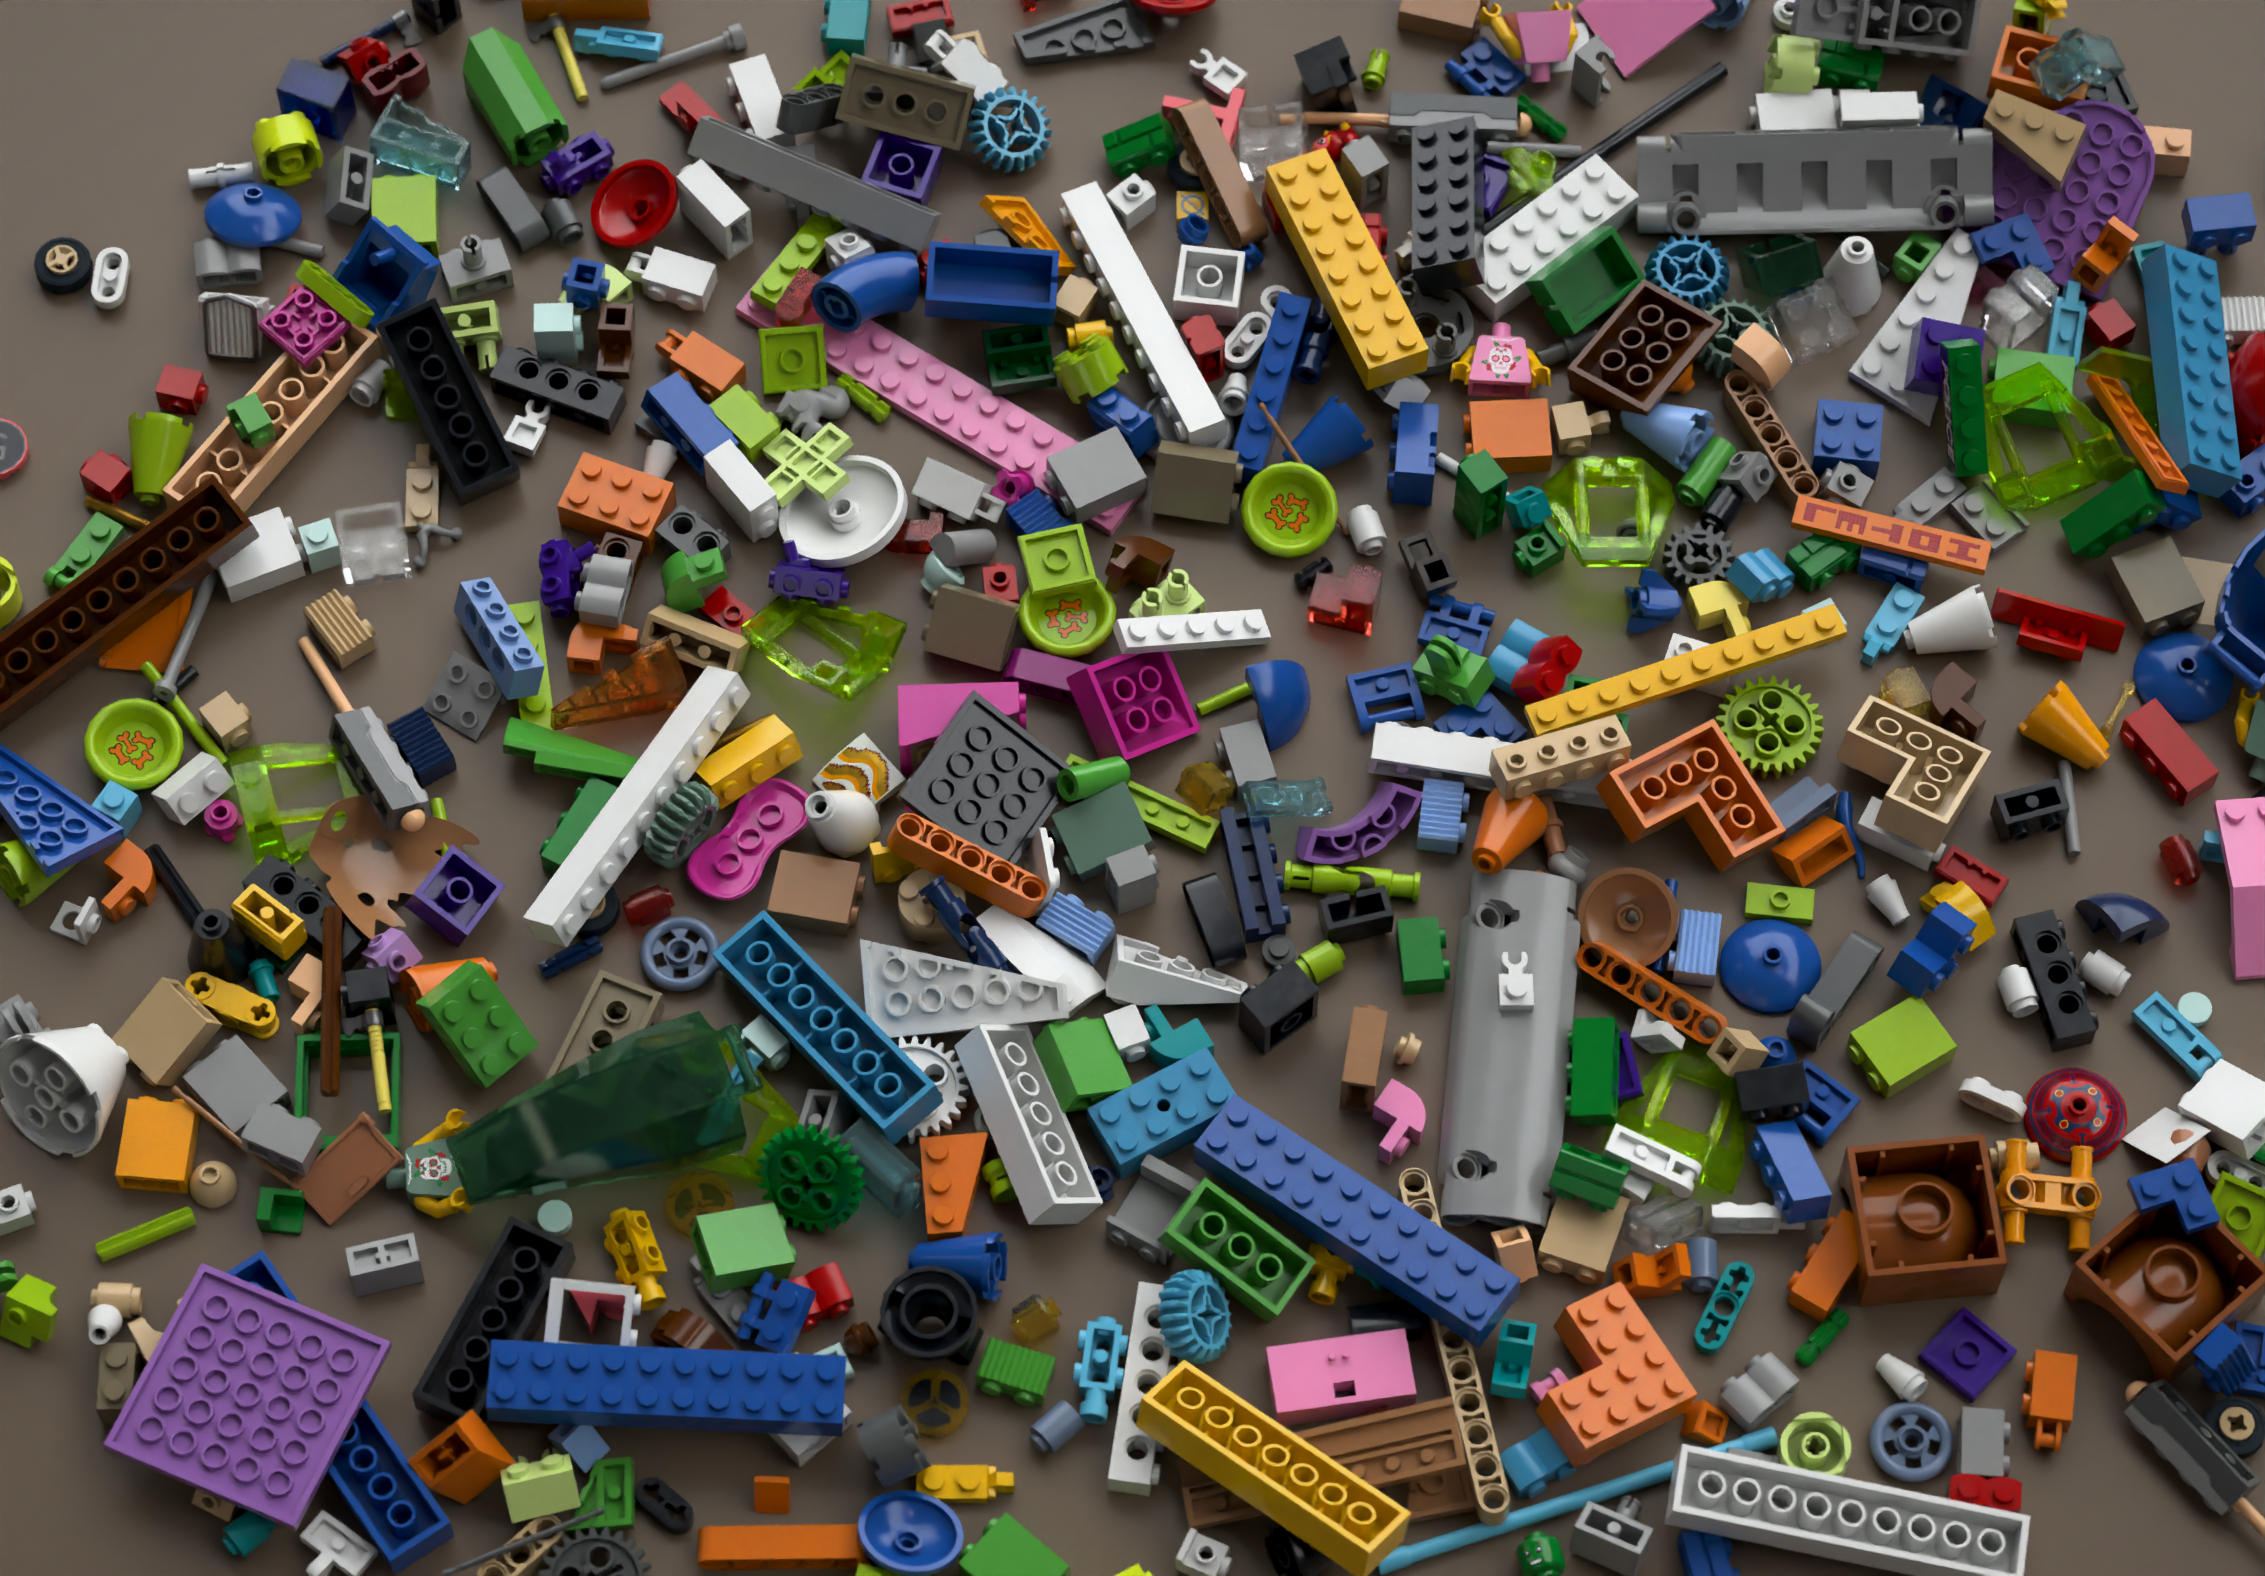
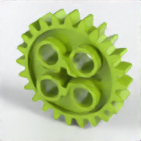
M1761 675L1758 676L1756 685H1753L1747 678L1745 679L1744 690L1734 685L1733 695L1726 693L1723 700L1724 704H1719L1717 714L1719 716H1716L1715 721L1744 766H1750L1749 773L1751 776L1757 769L1761 770L1763 779H1766L1768 771H1773L1775 777L1779 779L1782 769H1785L1791 776L1794 772V764L1804 769L1806 759L1813 760L1814 750H1819L1821 740L1819 738H1822L1824 728L1820 727L1823 715H1815L1818 713L1819 704H1809L1811 693L1800 695V684L1793 689L1788 688L1789 679L1787 678L1781 685L1777 684L1775 675H1772L1770 683H1765ZM1773 703L1778 708L1769 709L1764 704ZM1746 721L1752 724V726L1743 727L1739 722ZM1786 727H1796L1799 729V732H1789ZM1769 745L1773 747L1774 750L1765 751L1760 746Z

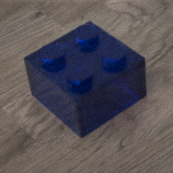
M291 58L276 86L281 115L290 114L294 111L303 112L305 117L313 124L315 133L341 142L357 112L350 77H347L338 70L330 71L318 67L308 60L300 61Z

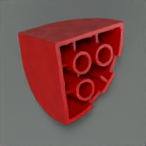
M2265 332L2252 334L2236 353L2231 351L2228 354L2240 460L2265 443Z

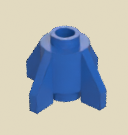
M1641 569L1638 581L1641 587L1625 586L1624 593L1630 598V610L1632 613L1637 614H1630L1626 628L1628 632L1641 634L1672 621L1675 615L1677 616L1680 613L1682 600L1678 596L1677 590L1654 569Z

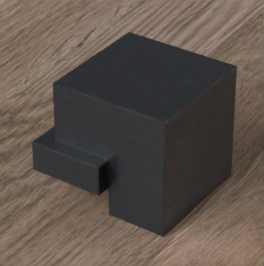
M1341 35L1294 54L1301 79L1316 112H1339L1343 110L1345 113H1358L1349 87V83L1356 81L1357 77L1350 64V55Z

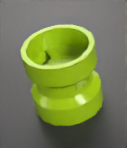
M1001 1157L988 1162L982 1167L981 1172L984 1180L991 1185L990 1194L994 1203H1005L1018 1198Z

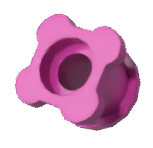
M1001 469L996 474L997 482L991 494L1007 502V505L1010 507L1035 490L1034 479L1025 470L1020 469L1009 473L1007 469Z
M221 799L212 802L206 808L204 814L207 823L204 827L206 835L219 837L227 844L235 841V833L239 827L244 825V818L238 813L236 806L229 800Z

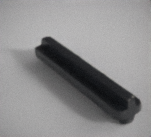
M158 844L151 845L144 852L149 857L155 874L194 928L197 916L205 910Z

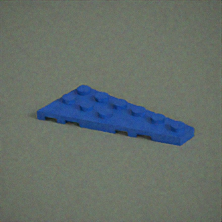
M0 744V813L47 878L123 839V827Z

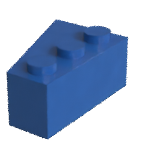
M1400 401L1399 414L1393 413L1391 433H1398L1397 442H1390L1389 461L1395 462V471L1388 470L1387 490H1393L1392 503L1431 506L1439 404Z

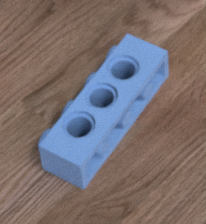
M487 577L460 582L453 612L506 699L511 700L538 695L545 665L492 579Z

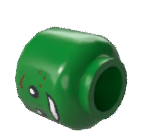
M1542 1531L1532 1532L1524 1537L1525 1541L1518 1545L1516 1557L1522 1576H1561L1564 1573L1566 1562L1560 1542L1556 1537L1545 1535Z

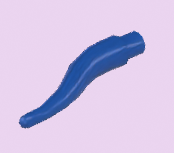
M1841 791L1839 792L1838 804H1836V821L1846 826L1856 851L1854 857L1858 865L1859 879H1864V854L1852 823V793Z

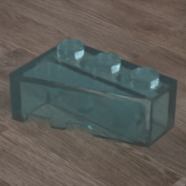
M394 92L369 136L370 153L374 154L373 163L412 176L415 174L436 175L437 184L459 190L471 169V143L442 123L437 125L425 117L424 111L418 107L413 109L402 101L400 95Z

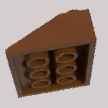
M1642 279L1568 366L1569 389L1595 405L1648 416L1723 327V322L1649 281Z

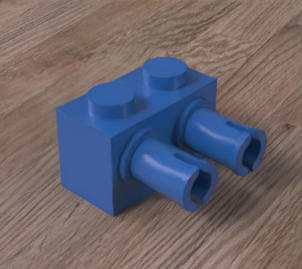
M2250 192L2186 198L2181 213L2187 240L2186 251L2195 254L2200 251L2199 255L2201 256L2205 255L2207 249L2216 245L2221 253L2228 255L2231 247L2230 252L2234 254L2239 245L2252 242L2257 227Z

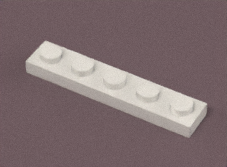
M1261 609L1117 619L1112 625L1122 654L1266 644L1271 638Z

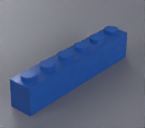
M1280 291L1233 451H1239L1238 463L1244 464L1242 483L1249 484L1254 475L1267 468L1276 433L1267 421L1265 414L1257 405L1263 402L1268 413L1275 419L1278 425L1280 424L1294 376L1293 369L1297 365L1300 356V346L1311 317L1312 299Z

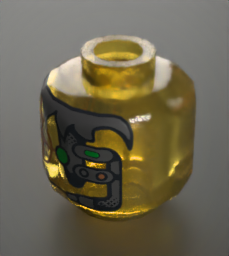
M1033 1294L1015 1306L1011 1311L1013 1319L1009 1323L1023 1344L1029 1342L1034 1346H1038L1059 1332L1061 1328L1057 1318L1062 1315V1312L1052 1297L1045 1301L1040 1294Z

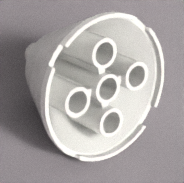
M95 1023L85 1027L12 1036L0 1045V1088L4 1095L0 1102L19 1130L39 1147L58 1156L63 1152L72 1154L73 1158L83 1156L91 1151L100 1141L125 1079L129 1055L124 1048L117 1046L104 1033L102 1028Z

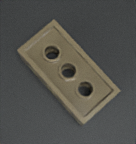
M852 53L835 119L960 151L976 85ZM870 86H878L882 89L884 97L880 101H871L866 95V89ZM902 94H908L913 97L915 105L908 110L902 109L897 103V98ZM939 102L944 105L946 113L939 118L933 117L928 112V106L931 103Z
M599 970L542 1084L545 1102L608 1126L665 1011L662 993ZM607 1046L605 1049H599L600 1047ZM593 1075L591 1078H585L586 1076Z

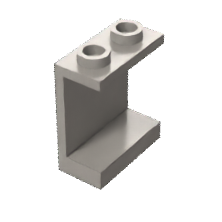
M1147 1153L1141 1163L1140 1176L1115 1217L1109 1215L1106 1219V1234L1114 1243L1123 1247L1129 1245L1138 1250L1139 1254L1147 1261L1152 1263L1158 1261L1167 1265L1174 1252L1157 1239L1200 1181Z

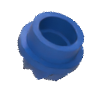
M1189 214L1179 221L1177 233L1178 239L1183 245L1197 246L1204 243L1208 237L1209 225L1201 216Z

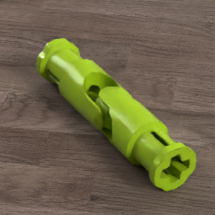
M1286 860L1284 890H1289L1290 887L1311 889L1312 893L1330 894L1342 890L1344 894L1349 893V896H1355V892L1358 891L1361 879L1359 873L1361 872L1373 877L1375 884L1372 888L1385 885L1389 899L1391 896L1412 898L1413 902H1418L1421 872H1415L1414 875L1393 873L1392 869L1350 866L1342 870L1332 864L1314 863L1313 866L1292 864L1290 860Z

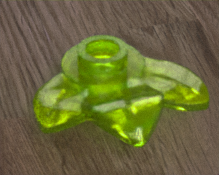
M1521 146L1509 147L1502 152V157L1512 166L1508 173L1507 181L1515 190L1525 192L1534 189L1540 196L1554 185L1552 177L1555 174L1557 162L1550 152L1540 149L1531 153Z

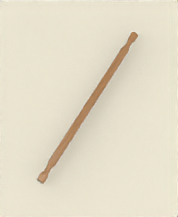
M1264 403L1258 404V408L1265 414L1267 421L1294 461L1304 464L1275 419L1268 413ZM1338 514L1336 522L1346 536L1350 533L1349 529L1343 524Z
M176 1085L171 1089L174 1094L180 1096L185 1103L243 1149L242 1141L237 1135L193 1099L182 1093ZM245 1151L279 1180L289 1185L291 1189L300 1190L297 1184L292 1183L286 1175L266 1159Z

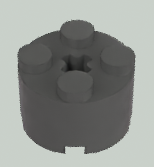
M902 1404L889 1408L857 1424L858 1428L856 1429L868 1460H871L877 1470L874 1472L884 1488L893 1486L931 1467L926 1451L923 1447L920 1448L917 1439L921 1438L913 1419L909 1420Z

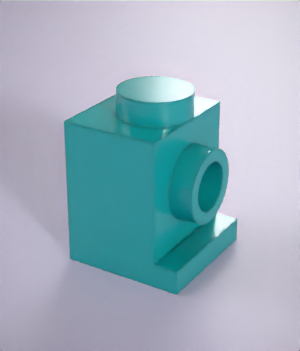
M1528 485L1506 496L1505 511L1513 529L1519 526L1525 529L1538 527L1544 522L1545 518L1553 515L1545 492L1541 489Z

